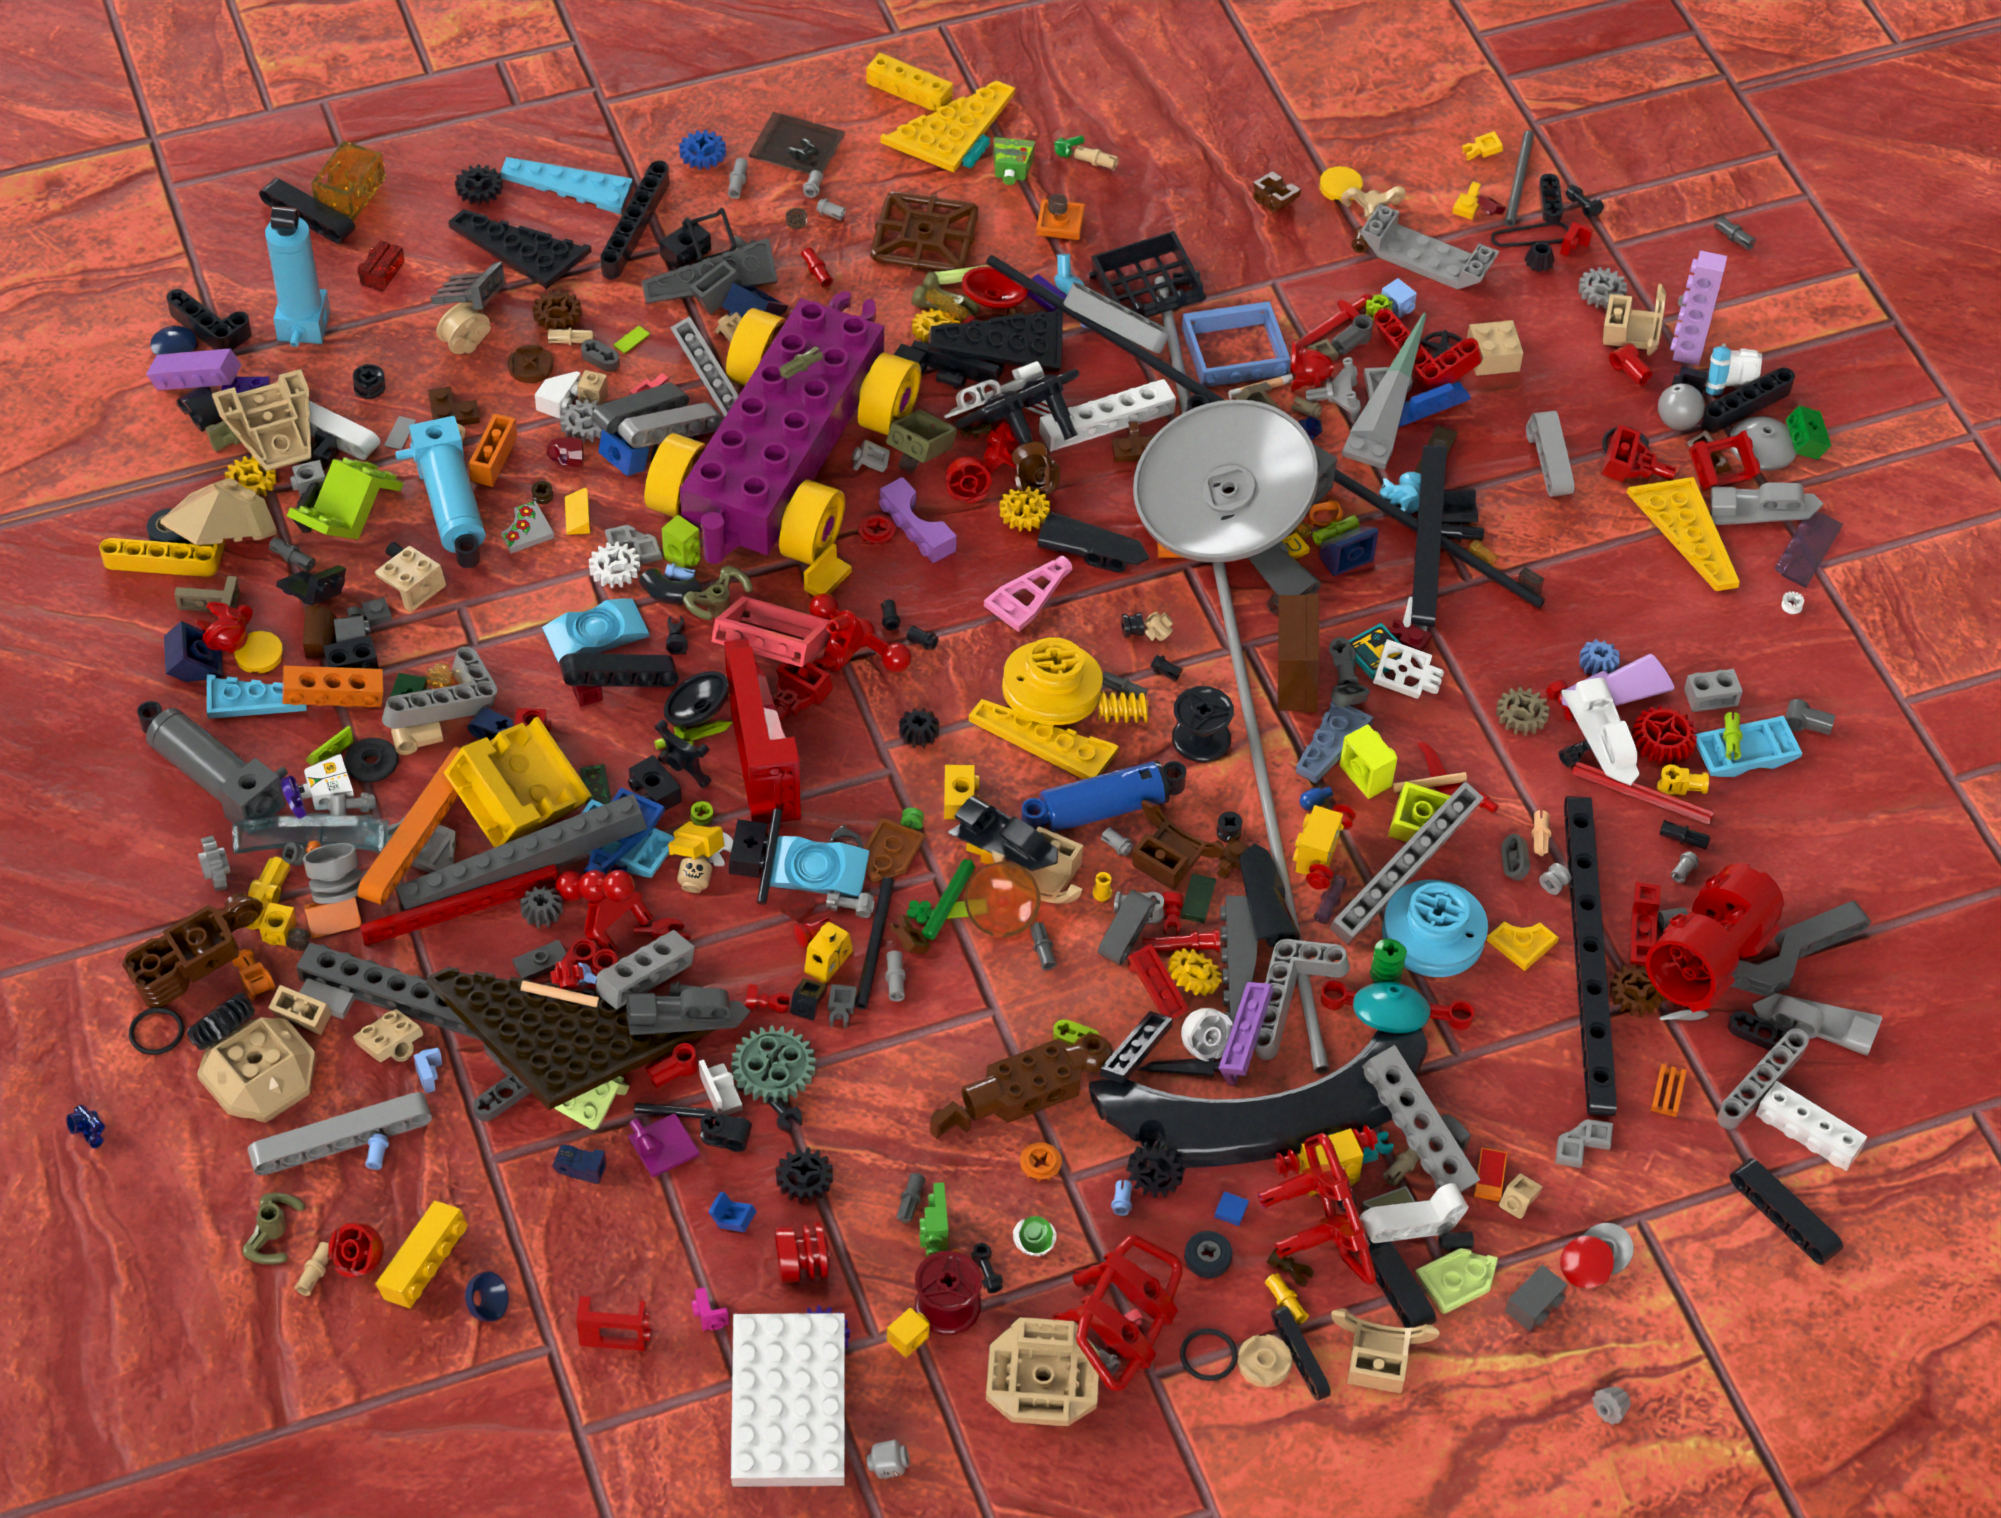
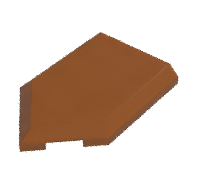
M881 817L863 848L870 852L866 871L871 882L875 883L885 877L891 878L905 874L926 838V834Z

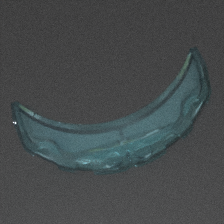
M306 813V816L299 820L295 814L288 816L271 815L253 820H238L232 825L233 853L240 854L259 850L284 848L289 842L302 844L307 847L310 841H319L321 847L336 843H349L358 849L381 853L386 845L388 819H375L374 815H353V813H346V815L333 816L331 813Z

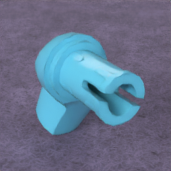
M1057 254L1058 274L1054 276V281L1057 288L1068 295L1074 282L1082 285L1084 283L1081 279L1071 274V254Z

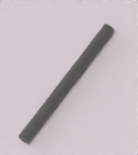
M1526 130L1523 134L1504 224L1508 227L1514 226L1534 139V132L1531 130Z

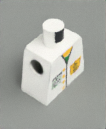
M341 754L304 770L306 783L298 785L302 800L311 797L316 810L328 809V800H330L331 794H345L346 799L354 798L353 789Z

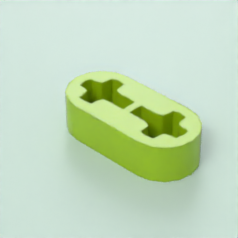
M1066 1019L1056 1022L1053 1028V1039H1059L1068 1045L1074 1044L1077 1039L1091 1033L1100 1034L1090 1027ZM1068 1030L1069 1033H1066L1065 1036L1060 1034V1032Z

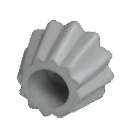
M1618 1386L1598 1390L1595 1392V1396L1592 1397L1594 1401L1593 1407L1597 1410V1415L1602 1417L1604 1422H1609L1611 1425L1619 1424L1631 1406L1628 1393Z

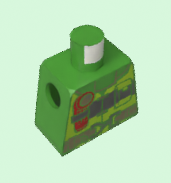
M994 137L995 176L1003 178V182L1007 185H1013L1015 180H1025L1034 160L1035 141Z

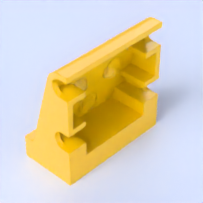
M535 717L526 727L521 723L503 730L491 741L486 737L463 746L444 771L445 776L494 848L535 832L581 807L592 796L539 717Z

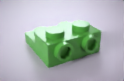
M933 1183V1194H928L929 1207H925L924 1218L919 1219L920 1248L925 1247L926 1258L940 1251H948V1221L944 1183Z

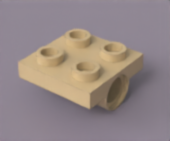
M394 1009L385 1013L382 1018L373 1024L363 1027L353 1038L359 1047L380 1063L390 1056L401 1062L411 1057L414 1049L412 1042L424 1034L419 1025L399 1010Z

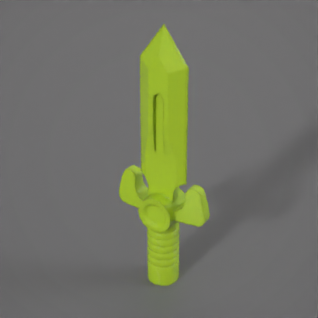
M720 719L687 729L686 732H683L686 728L674 726V735L693 745V740L726 731L733 722ZM663 738L654 741L657 750L667 747Z

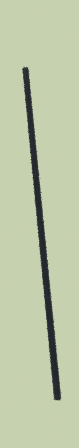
M994 255L988 257L987 265L1057 309L1063 308V312L1190 392L1195 395L1205 396L1210 403L1225 400L1129 339L1069 309L1064 305L1065 300L999 258ZM1336 469L1334 477L1336 483L1417 533L1418 520ZM1441 534L1440 548L1536 608L1540 609L1545 602L1543 597Z

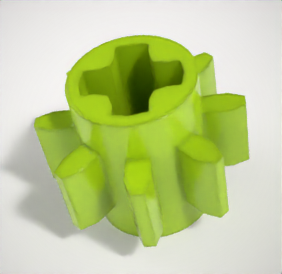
M1374 295L1372 300H1367L1366 315L1370 316L1374 321V315L1378 310L1386 308L1393 311V302L1389 301L1384 295Z

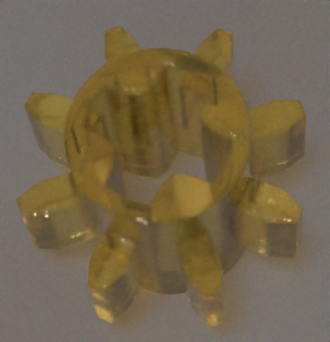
M435 664V668L429 667L426 676L428 685L432 686V689L453 686L455 672L449 670V664Z

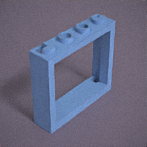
M1270 301L1183 314L1182 331L1202 386L1214 387L1289 374L1291 359ZM1264 324L1276 357L1275 359L1206 368L1195 334Z

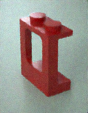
M1746 430L1741 431L1736 436L1705 443V441L1696 442L1688 449L1702 492L1709 491L1712 487H1725L1753 480L1760 474V463L1755 458L1753 442L1748 437ZM1733 447L1737 448L1744 472L1724 477L1717 476L1710 456L1711 453Z
M591 1296L579 1297L576 1315L579 1346L645 1351L646 1341H651L652 1338L651 1312L646 1310V1301L640 1300L638 1315L594 1312L592 1310ZM600 1328L635 1330L638 1338L601 1335Z

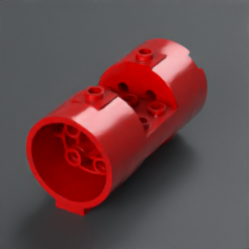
M1730 864L1724 867L1717 875H1713L1705 880V886L1698 892L1699 895L1693 903L1692 913L1687 915L1680 913L1672 917L1670 924L1663 931L1664 934L1649 949L1646 955L1645 966L1647 975L1656 990L1673 1003L1689 1007L1692 1013L1712 1008L1735 982L1732 974L1735 972L1739 960L1758 955L1780 930L1777 922L1781 918L1782 908L1784 907L1782 892L1770 875L1764 871L1760 873L1749 868L1750 864Z

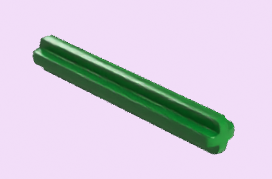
M963 859L922 930L924 938L931 940L936 938L975 869V864L972 860Z

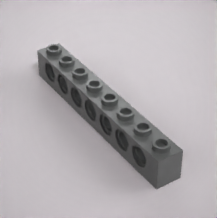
M309 943L296 966L299 981L305 982L309 978L354 993L357 1000L390 1011L397 1009L405 1016L480 1040L448 1006L443 1007L447 1004L426 984L427 981L420 976H411L400 972L396 968H386L374 961L362 960L350 953H341L331 950L326 945H316L313 943Z

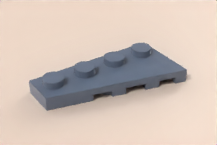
M1332 700L1329 711L1324 714L1319 729H1316L1311 744L1306 747L1296 766V773L1317 783L1341 758L1344 737L1367 724L1371 727L1373 725V717L1350 705L1348 707L1337 706L1334 704V700Z

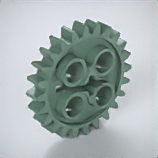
M772 1025L769 1032H765L760 1027V1034L758 1035L751 1031L750 1039L742 1037V1045L737 1044L736 1053H732L731 1068L733 1079L737 1080V1087H744L745 1095L753 1092V1100L762 1096L763 1103L768 1101L769 1096L773 1097L774 1102H777L779 1097L788 1102V1095L790 1094L797 1098V1090L805 1092V1084L811 1085L812 1076H815L816 1058H814V1049H810V1042H803L802 1034L794 1037V1029L784 1033V1026H781L779 1031H775ZM782 1078L783 1080L777 1081L775 1079Z

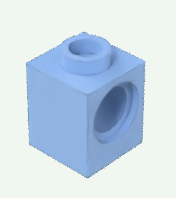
M1399 278L1382 288L1381 295L1386 296L1389 301L1393 302L1392 312L1398 319L1414 310L1417 293Z

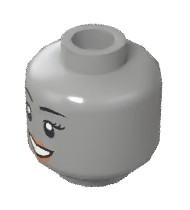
M898 1440L874 1444L871 1454L867 1455L869 1471H874L880 1479L903 1475L906 1468L910 1466L906 1445H901Z

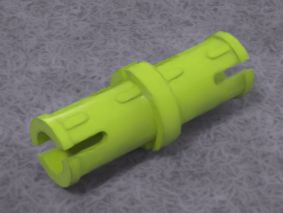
M1351 515L1338 522L1333 521L1329 523V526L1314 531L1312 534L1313 540L1316 545L1320 546L1321 542L1330 537L1333 538L1344 534L1348 530L1359 528V521L1355 515Z
M1729 712L1724 716L1725 731L1723 732V740L1726 742L1725 756L1731 760L1732 752H1734V760H1737L1741 757L1740 741L1743 738L1742 731L1740 730V715L1734 712V720H1732V712Z

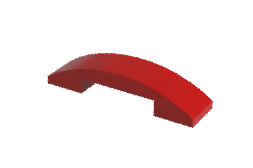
M1635 883L1629 949L1630 963L1645 965L1646 955L1649 949L1656 943L1661 885Z

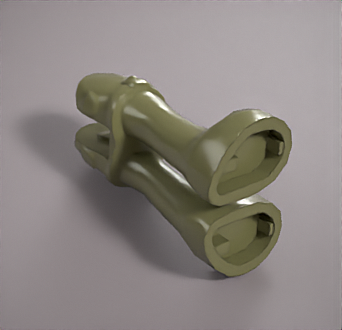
M929 272L926 275L922 286H917L911 299V304L918 308L933 309L934 311L942 309L943 313L949 311L950 316L956 315V321H960V323L970 315L975 316L980 309L979 304L967 296L953 294L938 286V276L933 272Z

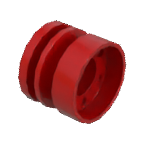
M821 1221L813 1223L814 1235H810L807 1223L803 1224L802 1236L796 1237L792 1225L776 1227L774 1229L778 1267L782 1284L800 1282L801 1269H806L809 1279L814 1280V1267H818L821 1279L828 1278L830 1263L829 1246Z

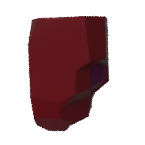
M575 437L556 438L548 443L547 456L552 461H556L562 466L582 467L584 465L583 440Z

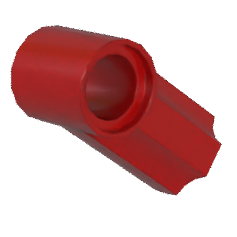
M1626 344L1609 354L1611 366L1615 370H1623L1638 385L1643 386L1652 378L1653 371L1639 358L1638 350L1633 344Z
M688 1043L679 1044L674 1048L672 1054L645 1067L653 1086L658 1088L679 1076L693 1075L698 1069L695 1048Z

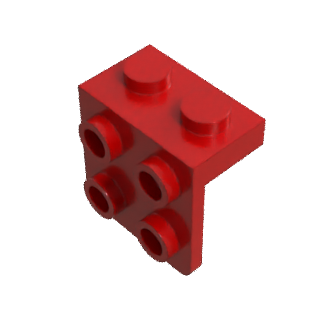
M1003 422L995 431L992 430L986 439L988 445L983 459L990 474L1002 463L1017 470V465L1012 461V453L1020 444L1018 439H1015L1010 425Z

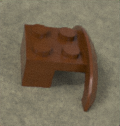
M1146 800L1141 802L1146 816L1158 830L1153 836L1146 833L1132 851L1133 866L1175 890L1200 856L1218 858L1223 855L1225 847L1221 841L1206 842L1198 839L1172 823L1162 813L1156 803Z

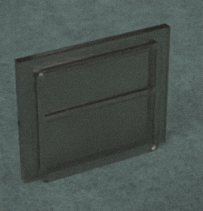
M773 112L749 152V157L811 174V171L814 170L823 174L845 136V131ZM805 138L818 148L819 154L817 156L812 154L808 157V161L804 162L800 159L796 160L792 155H789L787 148L793 147L794 149L803 150L806 147L801 145V139Z

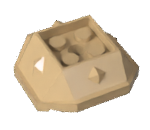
M261 1017L256 1020H249L206 1048L197 1076L227 1114L242 1118H254L255 1121L267 1123L310 1095L316 1055L315 1051L285 1017Z
M1019 1317L1007 1331L990 1345L986 1400L1011 1422L1069 1426L1097 1408L1099 1375L1076 1342L1078 1325L1075 1321ZM1087 1338V1340L1089 1341V1343L1091 1344V1346L1094 1348V1350L1096 1351V1353H1097L1098 1356L1100 1357L1099 1351L1095 1348V1346H1094V1345L1091 1343V1341ZM1038 1377H1046V1378H1048L1049 1380H1047V1381H1039L1037 1378H1038Z

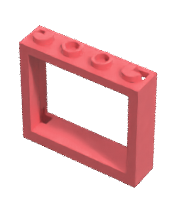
M742 596L715 619L711 642L724 645L725 641L748 639L754 654L803 667L828 644L830 633L827 631L826 626L829 624V620ZM743 612H750V616H743ZM740 621L749 622V623H752V624H756V625H759V626L767 627V628H770V629H774V630H777V631H781V632L788 633V634H791V635H795V636H798V637H802V638H805V639H804V640H801V639H797V638H794V637L786 636V635H783V634H779V633L772 632V631H769V630H765V629H762V628H758V627H755V626H751V625H747V624H744V623H740ZM796 652L800 653L801 659L795 658Z

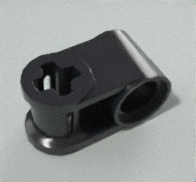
M709 1112L701 1118L700 1138L704 1144L709 1146L721 1147L734 1152H743L747 1147L752 1123L741 1117H731Z

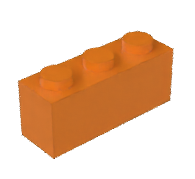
M493 414L469 461L471 482L494 486L518 437L516 418Z

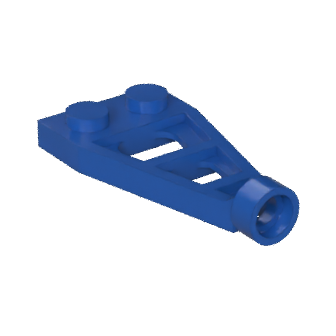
M621 787L611 802L631 795L633 792ZM634 793L647 829L617 840V842L621 843V846L613 854L603 851V846L594 849L583 873L585 874L590 870H598L606 874L610 868L654 829L665 812L664 806Z

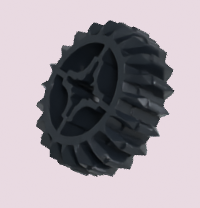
M243 993L234 995L189 1027L187 1031L189 1040L198 1050L208 1048L254 1014L255 1009L252 1006V1002Z

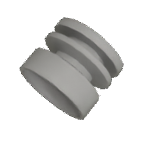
M349 843L330 844L316 848L305 854L302 858L307 877L311 878L309 887L312 890L311 895L314 902L330 904L357 896L362 874L356 868L359 862L354 845Z

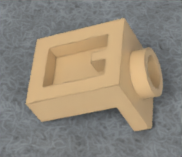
M737 312L731 316L726 314L718 320L717 323L719 325L715 329V333L718 335L722 332L731 343L735 330L742 318Z
M1520 1173L1507 1186L1499 1207L1521 1219L1525 1215L1528 1206L1540 1195L1543 1187Z

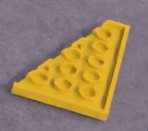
M994 81L984 88L977 89L975 94L967 98L962 96L946 106L937 108L935 113L927 117L922 115L911 120L908 124L897 127V131L888 135L882 134L880 143L955 172L973 144L987 131L1015 95V88L1002 82Z

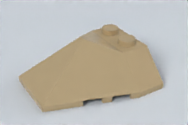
M301 369L279 375L277 383L238 394L235 387L212 393L220 417L265 471L311 459L309 388Z
M230 478L190 493L165 515L160 522L195 545L222 543L225 538H234L233 540L238 542L242 541L243 537L250 536L254 540H261L276 535L277 532L265 500L256 495L254 491L244 488L236 480Z

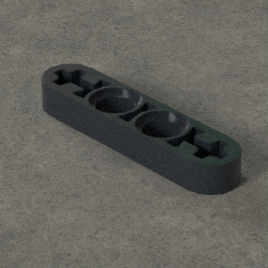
M1285 1305L1273 1309L1271 1317L1281 1339L1289 1347L1291 1357L1311 1395L1316 1401L1330 1397L1329 1383L1291 1312Z

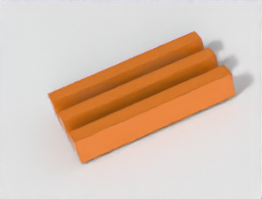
M1661 1064L1651 1111L1673 1117L1677 1116L1687 1070L1677 1071V1067L1671 1066V1069L1666 1068L1665 1064ZM1664 1075H1668L1669 1079L1663 1106L1660 1107L1658 1106L1663 1078ZM1674 1077L1679 1078L1673 1109H1668Z

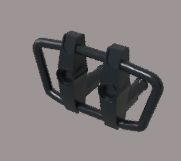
M1072 369L1058 376L1052 374L1042 375L1027 382L1022 391L1018 393L1007 391L987 399L983 408L958 419L955 425L957 428H963L983 419L985 422L994 423L1006 417L1015 439H1018L1019 444L1022 445L1033 441L1022 408L1024 406L1029 408L1046 400L1055 422L1059 425L1064 441L1077 436L1078 433L1074 428L1070 412L1061 392L1064 390L1062 385L1079 377L1080 372L1077 369Z

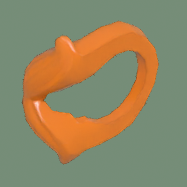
M1328 499L1327 502L1313 505L1309 511V520L1320 528H1325L1329 526V523L1341 521L1343 518V511L1339 502L1331 501V499ZM1319 510H1338L1334 518L1326 523L1318 522L1313 517V514Z

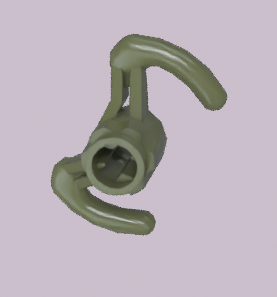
M728 565L721 569L719 580L714 585L709 586L703 592H687L683 597V602L692 614L701 619L711 621L713 617H718L730 607L729 585L731 577H736L742 583L747 593L753 591L752 583L744 572ZM697 605L707 607L708 611L699 608Z
M285 1193L264 1194L259 1201L260 1208L256 1216L255 1232L243 1246L244 1257L253 1262L266 1265L286 1262L288 1258L286 1253L261 1254L257 1250L267 1240L277 1239L286 1231L283 1211L275 1203H284L297 1211H303L305 1204L302 1201Z

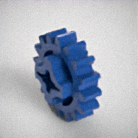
M696 130L694 135L688 133V138L683 137L682 143H679L680 158L683 159L684 164L690 163V168L698 166V170H701L702 167H706L708 170L710 165L717 167V161L723 162V157L726 156L725 141H722L721 135L716 137L714 131L711 134H708L707 130H704L703 133Z

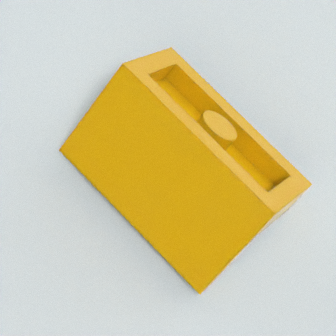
M832 543L804 572V590L813 596L819 593L831 594L852 572L851 565L837 558V545Z

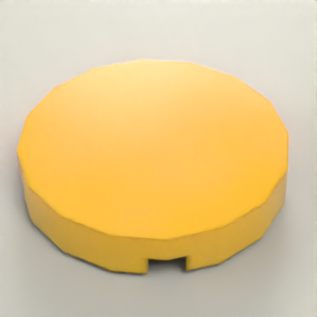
M1336 166L1329 168L1320 177V190L1322 194L1333 201L1337 199L1342 202L1341 196L1349 188H1358L1361 191L1363 187V179L1360 174L1348 167Z
M251 632L248 634L244 647L235 651L234 656L238 666L249 673L258 671L259 674L266 673L280 664L283 646L279 638L270 632Z

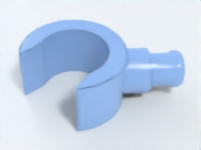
M578 962L584 974V979L579 980V986H585L588 983L596 985L597 976L592 973L591 968L587 964Z

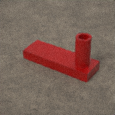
M1151 943L1128 956L1129 971L1137 973L1161 1015L1175 1019L1189 1011L1187 1004Z

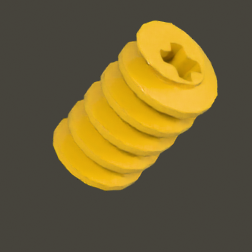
M1101 692L1098 704V720L1100 721L1101 716H1104L1106 723H1109L1111 716H1114L1115 722L1118 723L1121 716H1123L1125 723H1128L1130 717L1133 716L1135 723H1138L1140 716H1143L1144 722L1147 723L1148 699L1146 700L1144 693H1140L1138 699H1136L1133 692L1130 693L1128 699H1126L1124 692L1120 693L1118 699L1115 693L1111 692L1109 699H1107L1105 692Z

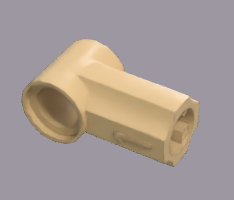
M439 721L391 729L396 752L400 755L412 754L420 746L443 742Z

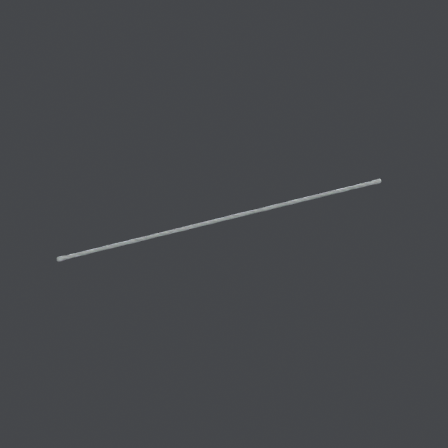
M1159 276L1154 280V284H1159L1166 280L1163 276ZM1169 286L1156 290L1157 297H1170ZM1173 311L1163 312L1164 327L1171 332L1167 342L1172 367L1185 374ZM1176 383L1183 414L1186 412L1187 400L1190 394L1189 390ZM1212 562L1272 859L1285 887L1284 900L1300 933L1224 562ZM1298 973L1297 982L1311 1046L1310 1053L1314 1072L1316 1074H1324L1330 1068L1326 1049L1323 1046L1309 974Z

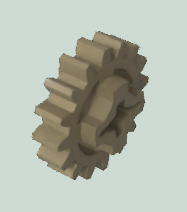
M1519 687L1518 692H1515L1512 688L1509 689V693H1503L1497 703L1496 716L1500 717L1499 724L1506 723L1505 730L1513 728L1514 734H1517L1518 731H1522L1524 736L1527 735V731L1536 734L1537 728L1542 730L1544 724L1548 721L1550 708L1545 706L1546 698L1539 699L1540 693L1532 694L1531 688L1527 692H1524L1522 687Z

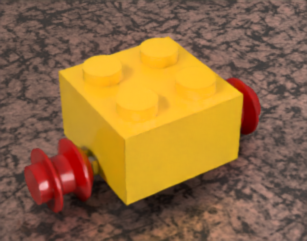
M1347 804L1335 805L1332 810L1314 805L1312 813H1307L1305 816L1303 832L1298 834L1295 844L1297 848L1293 857V861L1297 862L1295 872L1306 875V881L1316 890L1326 889L1330 886V879L1333 878L1334 874L1329 865L1338 844L1340 831L1350 829L1353 825L1352 821L1356 817L1355 811Z
M1364 1125L1363 1132L1360 1133L1356 1129H1348L1329 1135L1340 1164L1348 1175L1350 1186H1353L1360 1180L1364 1148L1369 1147L1371 1151H1374L1375 1144L1378 1143L1375 1131L1369 1129L1367 1125ZM1304 1144L1301 1146V1154L1297 1155L1289 1149L1287 1156L1283 1157L1280 1153H1277V1159L1273 1161L1277 1174H1282L1284 1178L1288 1177V1172L1290 1171L1298 1175L1299 1173L1303 1174L1302 1171L1310 1167ZM1322 1145L1316 1146L1320 1164L1329 1165ZM1315 1191L1309 1192L1310 1197L1319 1194Z

